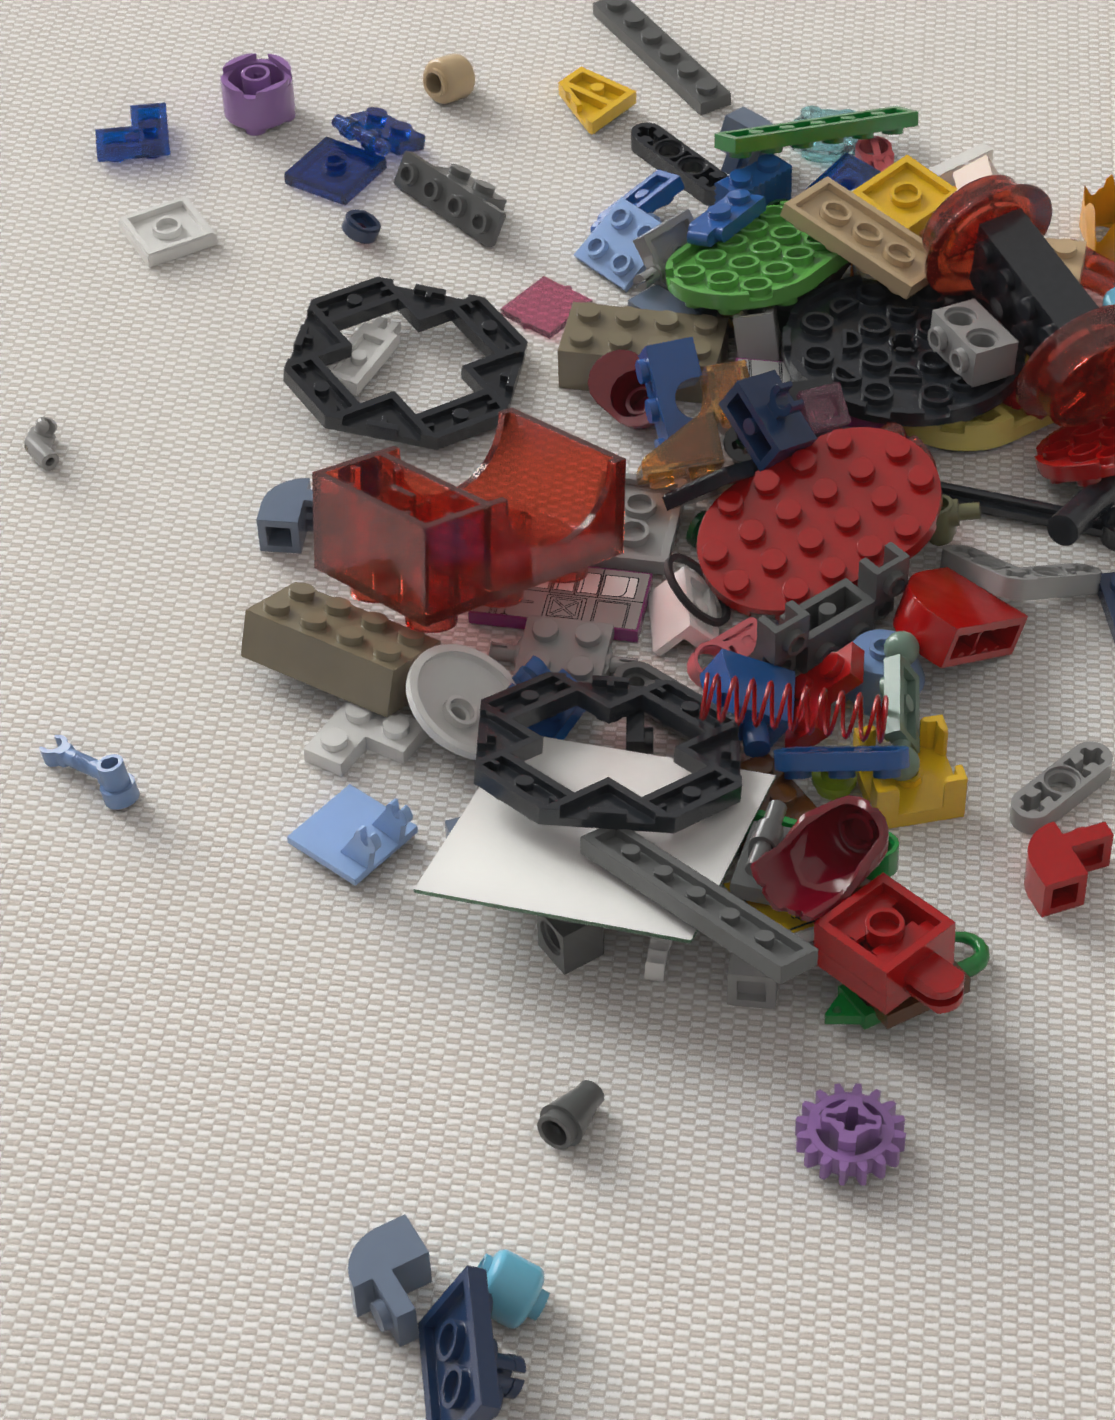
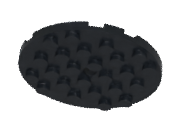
M860 275L828 283L802 298L791 309L789 320L786 326H783L781 347L785 367L794 381H804L824 376L832 377L838 393L833 395V398L822 402V404L834 409L837 414L852 416L879 424L906 427L938 426L960 421H970L976 416L992 410L1004 402L1019 385L1024 371L1026 351L1018 347L1013 375L971 388V385L961 375L955 373L949 363L931 348L928 341V331L931 327L933 310L975 299L1012 335L1002 320L999 321L994 316L991 306L985 297L974 289L946 279H940L938 284L929 283L908 299H904L900 295L889 291L879 281H863Z

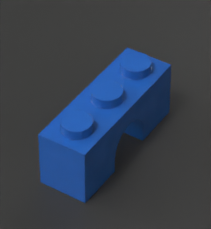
M693 337L645 346L638 356L639 360L635 361V369L639 383L646 386L649 399L645 400V411L649 423H655L658 439H655L654 446L659 463L665 464L667 473L714 464L722 454L713 417H688L678 409L675 401L677 390L695 386L702 377Z

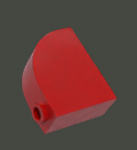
M943 567L914 573L909 578L893 617V627L896 632L906 631L913 634L919 642V654L936 666L946 668L1011 655L1028 616L952 569Z

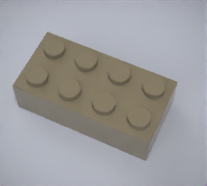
M573 302L557 350L559 388L589 391L588 378L590 370L595 362L608 352L620 349L630 350L639 355L645 346L693 337L702 377L695 386L677 390L675 401L712 404L718 396L728 358L729 318L715 317L708 314L677 313L670 310L639 309L631 306L601 305L593 302Z
M294 582L246 609L241 657L387 718L409 704L406 695V678L414 661L427 649L440 645L441 641L425 635L424 631L419 628L406 627L388 620L387 616L382 613L369 612L351 605V602L345 598L332 597L317 591L311 584Z

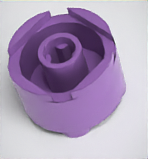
M250 53L235 57L224 65L222 76L220 75L224 114L230 123L244 128L245 132L249 135L257 136L264 134L268 128L276 127L284 122H290L296 117L291 66L284 58L268 54V59H257L256 53Z

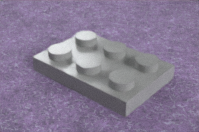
M606 471L583 553L584 566L665 575L664 562L673 554L684 506L667 511L662 497L665 493L687 484L688 480Z

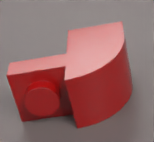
M1055 821L1042 826L1033 834L1028 844L1024 888L1041 918L1084 905L1088 872L1107 867L1110 863L1114 834L1106 822L1088 827H1079L1071 832L1062 834Z

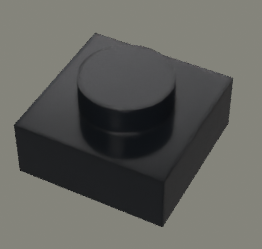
M640 710L626 716V750L654 754V727H645L644 711Z

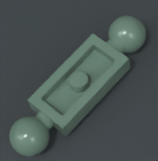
M906 631L894 632L886 639L884 643V654L886 657L884 658V677L880 678L879 681L882 698L885 695L889 697L884 739L887 742L890 741L892 746L909 747L910 767L901 769V777L892 778L896 781L910 780L917 774L920 768V758L917 754L920 753L919 676L911 667V664L919 655L920 646L916 637Z

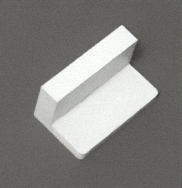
M685 566L675 572L674 575L680 588L690 601L704 613L718 618L715 594L710 590L705 580ZM667 579L649 593L648 604L653 652L657 655L662 656L683 639L698 647L701 643L719 636V627L710 626L700 621L683 606L670 588Z

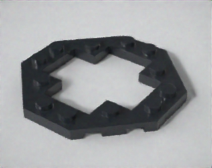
M375 277L311 299L305 322L301 324L294 341L292 355L285 364L283 382L326 429L439 450L505 424L527 354L528 341L485 297L469 294L467 298L460 299L446 296L447 290L420 284H416L414 289L395 286L394 279ZM397 310L418 333L452 321L485 356V358L462 366L461 379L474 393L415 414L395 391L359 403L327 365L352 357V344L340 332L341 330Z
M546 672L481 699L474 784L520 812L529 820L540 825L614 830L627 829L674 834L741 801L742 775H740L739 726L735 723V715L727 711L725 720L720 724L717 720V705L711 702L707 718L702 722L699 719L702 696L674 680L655 679V683L648 686L629 685V677L592 675V683L575 682L568 678L566 673ZM575 706H579L594 715L598 720L608 724L617 722L621 718L642 710L659 720L663 725L669 726L690 738V740L675 746L673 762L692 774L643 797L610 777L573 792L524 762L543 752L544 737L527 727L554 717Z

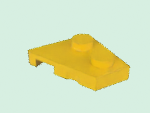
M579 67L558 82L559 96L587 132L592 135L636 104L635 90L584 67Z

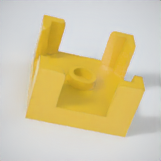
M905 155L852 191V193L918 236L920 231L944 215L945 228L956 230L961 226L962 192L909 155Z
M942 714L923 717L920 720V753H917L920 758V768L913 778L907 781H896L892 778L878 779L873 778V771H857V782L863 798L870 801L872 807L880 810L886 819L889 829L964 817L968 778L962 764L955 766L953 774L946 756L948 727ZM864 726V727H863V734H864V735H865L867 726ZM872 726L870 735L865 742H862L859 737V727L854 728L853 746H876V727Z

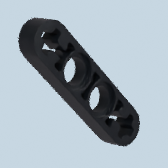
M640 123L632 127L631 150L657 170L679 175L686 192L707 206L714 205L716 201L714 197L716 195L714 191L716 187L714 184L728 177L726 173L655 123Z

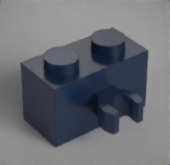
M776 370L737 381L718 403L760 472L789 458L796 451L811 446L817 440L809 423L801 413L804 401L802 399L793 400L789 393L793 383L791 381L783 383Z

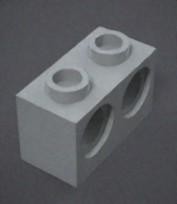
M975 299L932 311L931 327L928 331L929 345L949 363L955 373L961 375L971 385V388L1014 374L1018 341Z
M777 305L745 309L738 314H734L733 324L738 358L779 361L782 342Z

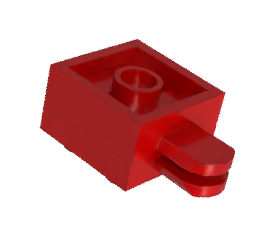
M884 872L814 922V946L818 948L817 966L883 1014H888L910 996H913L937 1014L948 1013L957 1009L964 997L965 974L953 965L956 922Z

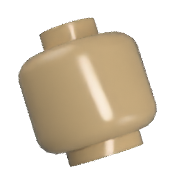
M452 53L433 59L425 66L423 72L424 89L431 99L441 104L466 98L472 93L475 86L474 69L468 59L460 54Z

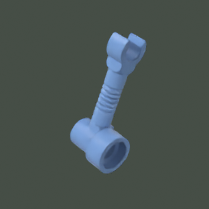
M54 735L58 746L55 749L39 747L47 766H69L96 778L100 784V792L104 803L108 808L115 810L131 806L138 800L140 792L135 778L127 772L123 758L120 755L111 754L98 760L75 750L64 735Z

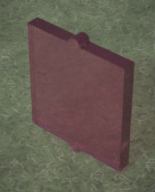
M543 276L503 306L501 314L520 324L522 329H530L551 339L565 328L573 302L585 303L593 302V300L572 290V287L569 285L563 286Z

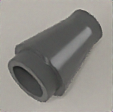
M583 1080L576 1088L543 1107L540 1112V1119L537 1122V1129L542 1139L551 1147L559 1150L578 1145L598 1107L604 1102L602 1089L593 1081Z

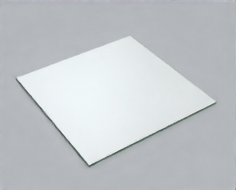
M548 737L543 738L542 754L524 761L573 792L610 777L643 797L692 774L673 762L674 758ZM740 769L742 792L739 803L674 834L634 832L721 886L776 779V775ZM480 787L414 888V893L688 944L692 943L698 932L697 929L580 853V837L599 828L537 824Z

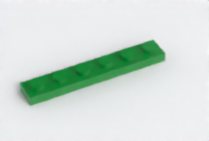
M891 106L714 133V148L729 152V157L743 159L752 157V152L754 151L766 154L783 152V147L791 146L795 149L813 148L814 142L822 141L824 144H841L844 142V137L852 136L853 139L860 140L874 138V133L877 132L886 135L903 134L904 128L918 126L919 111L900 106Z

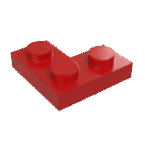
M850 642L839 651L827 655L820 664L807 673L795 677L792 726L803 688L808 685L810 688V728L821 690L826 687L828 691L829 730L831 704L838 699L839 692L843 689L845 694L863 683L865 653L863 649ZM804 701L796 730L791 733L787 729L785 733V748L814 747L827 738L823 730V703L816 728L809 736L806 732Z

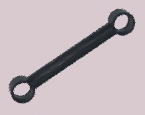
M941 482L942 494L952 499H958L959 504L980 502L981 513L1047 526L1049 519L1063 507L1062 505ZM1115 507L1106 512L1084 533L1099 536L1102 544L1112 551H1115Z

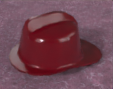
M620 349L606 353L595 362L590 370L588 387L591 396L616 421L627 427L647 429L655 426V423H649L646 416L645 400L649 399L646 386L639 383L636 375L635 361L639 360V355L630 350Z

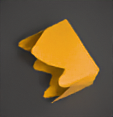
M1112 174L1106 178L1104 186L1099 188L1095 194H1091L1084 185L1079 227L1084 241H1087L1086 248L1093 269L1115 268V181ZM1095 227L1109 228V231L1100 242L1096 241Z

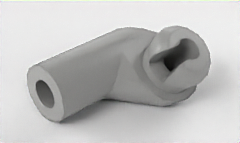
M44 416L38 418L35 426L29 430L24 441V447L26 452L44 470L50 471L59 463V456L51 449L56 439L54 433L57 431V424L53 419Z

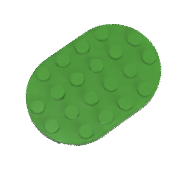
M780 201V205L766 206L765 212L726 242L718 241L711 247L686 243L669 257L665 265L668 290L676 298L685 302L686 307L718 309V312L722 315H734L745 309L795 304L797 297L816 288L818 284L836 273L849 261L837 253L829 251L822 243L807 233L797 230L792 223L782 218L780 214L784 203L787 201Z

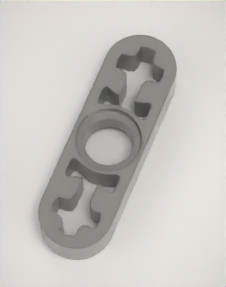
M1098 742L1080 743L1013 795L1011 800L1010 822L1012 826L1020 832L1034 834L1042 826L1053 821L1057 822L1109 780L1113 761L1110 749ZM1056 782H1063L1069 784L1073 790L1060 793L1051 789L1050 785Z

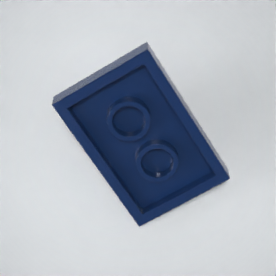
M467 1265L418 1322L426 1420H492L499 1414L503 1398L514 1399L523 1388L525 1380L511 1378L512 1372L526 1373L525 1360L519 1355L498 1353V1344L493 1337L491 1319L493 1297L488 1291L486 1269Z

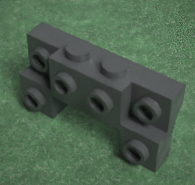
M890 542L885 545L884 564L880 568L866 557L859 561L858 587L845 578L800 605L791 600L785 604V613L780 616L779 626L765 615L757 619L756 646L748 657L789 670L796 668L802 674L807 673L820 664L830 653L839 651L850 642H853L859 635L874 630L875 621L884 619L890 612L894 611V597L900 595L908 583L910 556Z

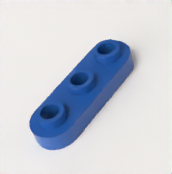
M814 746L788 747L774 750V769L784 772L785 779H806L812 777V772L828 771V778L830 779L856 777V771H873V778L889 779L901 777V769L910 767L909 747Z

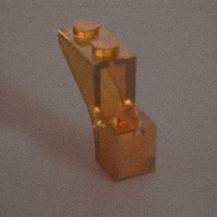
M746 360L705 366L699 377L702 389V404L699 414L643 458L636 472L638 485L649 484L652 489L664 488L673 485L675 479L690 477L692 482L722 468L725 460L717 424L721 423L722 428H730L732 425L718 403L737 381L749 377Z

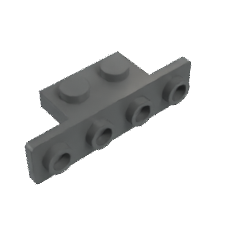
M405 151L394 179V185L485 246H495L506 218V213L503 210L507 203L505 198L495 193L496 187L486 181L474 179L470 176L472 172L461 165L451 164L450 168L433 166L414 152Z

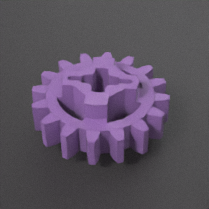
M840 1083L835 1084L833 1095L829 1096L820 1089L816 1091L815 1104L804 1101L802 1104V1116H796V1151L804 1153L805 1167L810 1168L819 1165V1178L823 1180L832 1173L837 1174L839 1185L845 1186L848 1177H856L861 1186L866 1185L867 1174L873 1173L879 1179L885 1178L886 1165L896 1168L899 1165L900 1152L905 1150V1118L901 1115H895L896 1103L894 1100L882 1104L880 1103V1090L875 1089L869 1095L862 1094V1086L858 1083L854 1085L852 1092H845Z

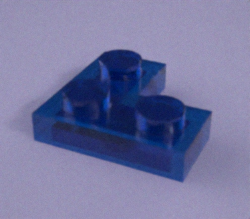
M166 102L131 105V126L95 130L98 162H121L137 158L155 159L160 156L171 155Z

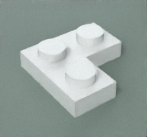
M345 701L303 748L304 759L310 764L342 777L366 749L405 764L428 738V734L422 729L416 719L397 711L386 718Z

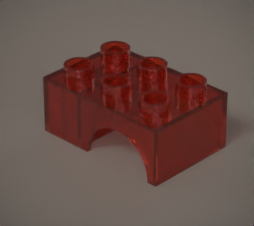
M511 407L499 411L495 438L487 456L479 468L458 486L401 460L400 448L396 446L312 472L314 568L349 586L350 595L354 599L366 603H381L405 616V624L412 630L423 633L448 631L457 625L458 615L481 606L505 608L517 605L524 599V590L548 581L553 583L581 581L588 575V566L623 554L626 458Z

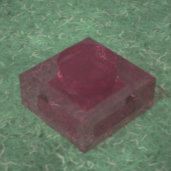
M840 382L802 390L796 395L797 400L802 399L804 401L801 413L814 434L845 427L851 422Z

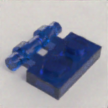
M368 107L366 111L353 113L347 117L337 114L331 122L332 126L339 130V134L349 141L356 140L360 142L361 147L371 154L379 153L382 156H386L391 152L400 156L404 155L405 151L416 152L424 149L426 136L414 130L411 124L399 121L388 115L387 111L383 108Z

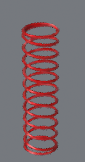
M705 673L699 718L702 722L707 718L717 683V720L720 724L725 720L734 689L735 723L739 726L743 722L752 691V721L754 727L758 728L761 724L770 693V725L774 731L780 724L788 695V729L791 733L798 726L805 701V725L809 736L816 728L823 703V730L827 738L832 735L841 705V733L845 740L851 735L859 708L858 726L861 741L865 742L868 739L876 714L877 740L879 744L883 743L889 697L887 695L883 698L882 707L881 696L879 694L876 695L864 735L863 694L859 692L846 733L845 691L843 689L839 692L832 722L828 730V691L826 687L821 690L810 728V688L808 685L804 686L792 726V685L790 682L785 686L775 721L774 682L772 680L767 684L757 719V685L754 677L749 682L739 717L738 677L735 675L730 682L721 715V677L719 673L714 676L707 699L710 673Z

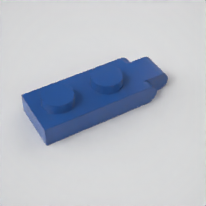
M658 169L622 197L647 214L654 213L657 209L670 204L674 196L685 189V186L679 175ZM618 200L599 214L597 221L591 226V233Z
M736 189L728 192L724 198L708 207L704 213L689 224L687 233L688 244L711 247L718 241L726 242L766 211L765 196L750 194L745 189Z

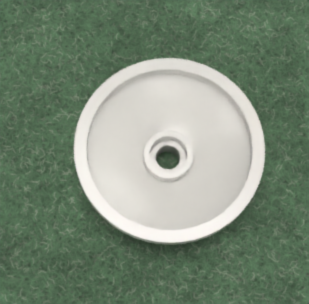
M443 644L427 649L414 661L406 678V695L412 713L419 725L436 743L454 754L475 760L481 699L503 691L511 683L515 684L512 679L513 676L500 663L485 653L463 645Z

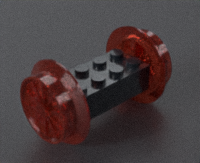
M995 174L978 178L962 186L946 198L934 211L925 226L922 243L925 252L928 254L925 262V276L928 283L935 291L944 295H965L971 290L982 293L990 304L994 316L999 321L1002 320L1012 336L1018 341V347L1026 351L1030 358L1018 377L1015 390L1017 402L1025 412L1037 416H1049L1056 425L1062 427H1076L1099 419L1115 409V304L1099 308L1044 238L1051 222L1053 210L1051 200L1043 189L1031 184H1018L1013 178L1006 175Z

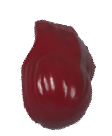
M847 795L834 799L803 814L775 848L764 853L755 862L751 863L753 878L758 885L763 887L762 894L773 910L788 912V914L796 917L800 916L801 920L807 922L816 920L846 900L881 863L888 852L889 828L886 819L878 808L872 807L870 801L864 798Z

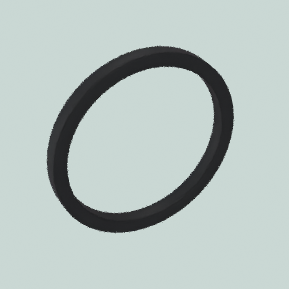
M675 553L668 557L664 562V573L670 588L678 600L700 621L714 627L723 626L730 619V607L718 599L722 611L721 618H715L704 613L685 595L675 578L673 562H679L693 569L704 579L700 564L680 553Z

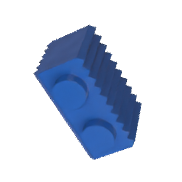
M763 154L758 157L756 162L743 169L731 171L728 177L714 184L716 187L714 190L716 193L714 204L724 198L728 192L736 189H745L750 194L765 196L766 206L775 199L790 200L792 194V165L775 154Z

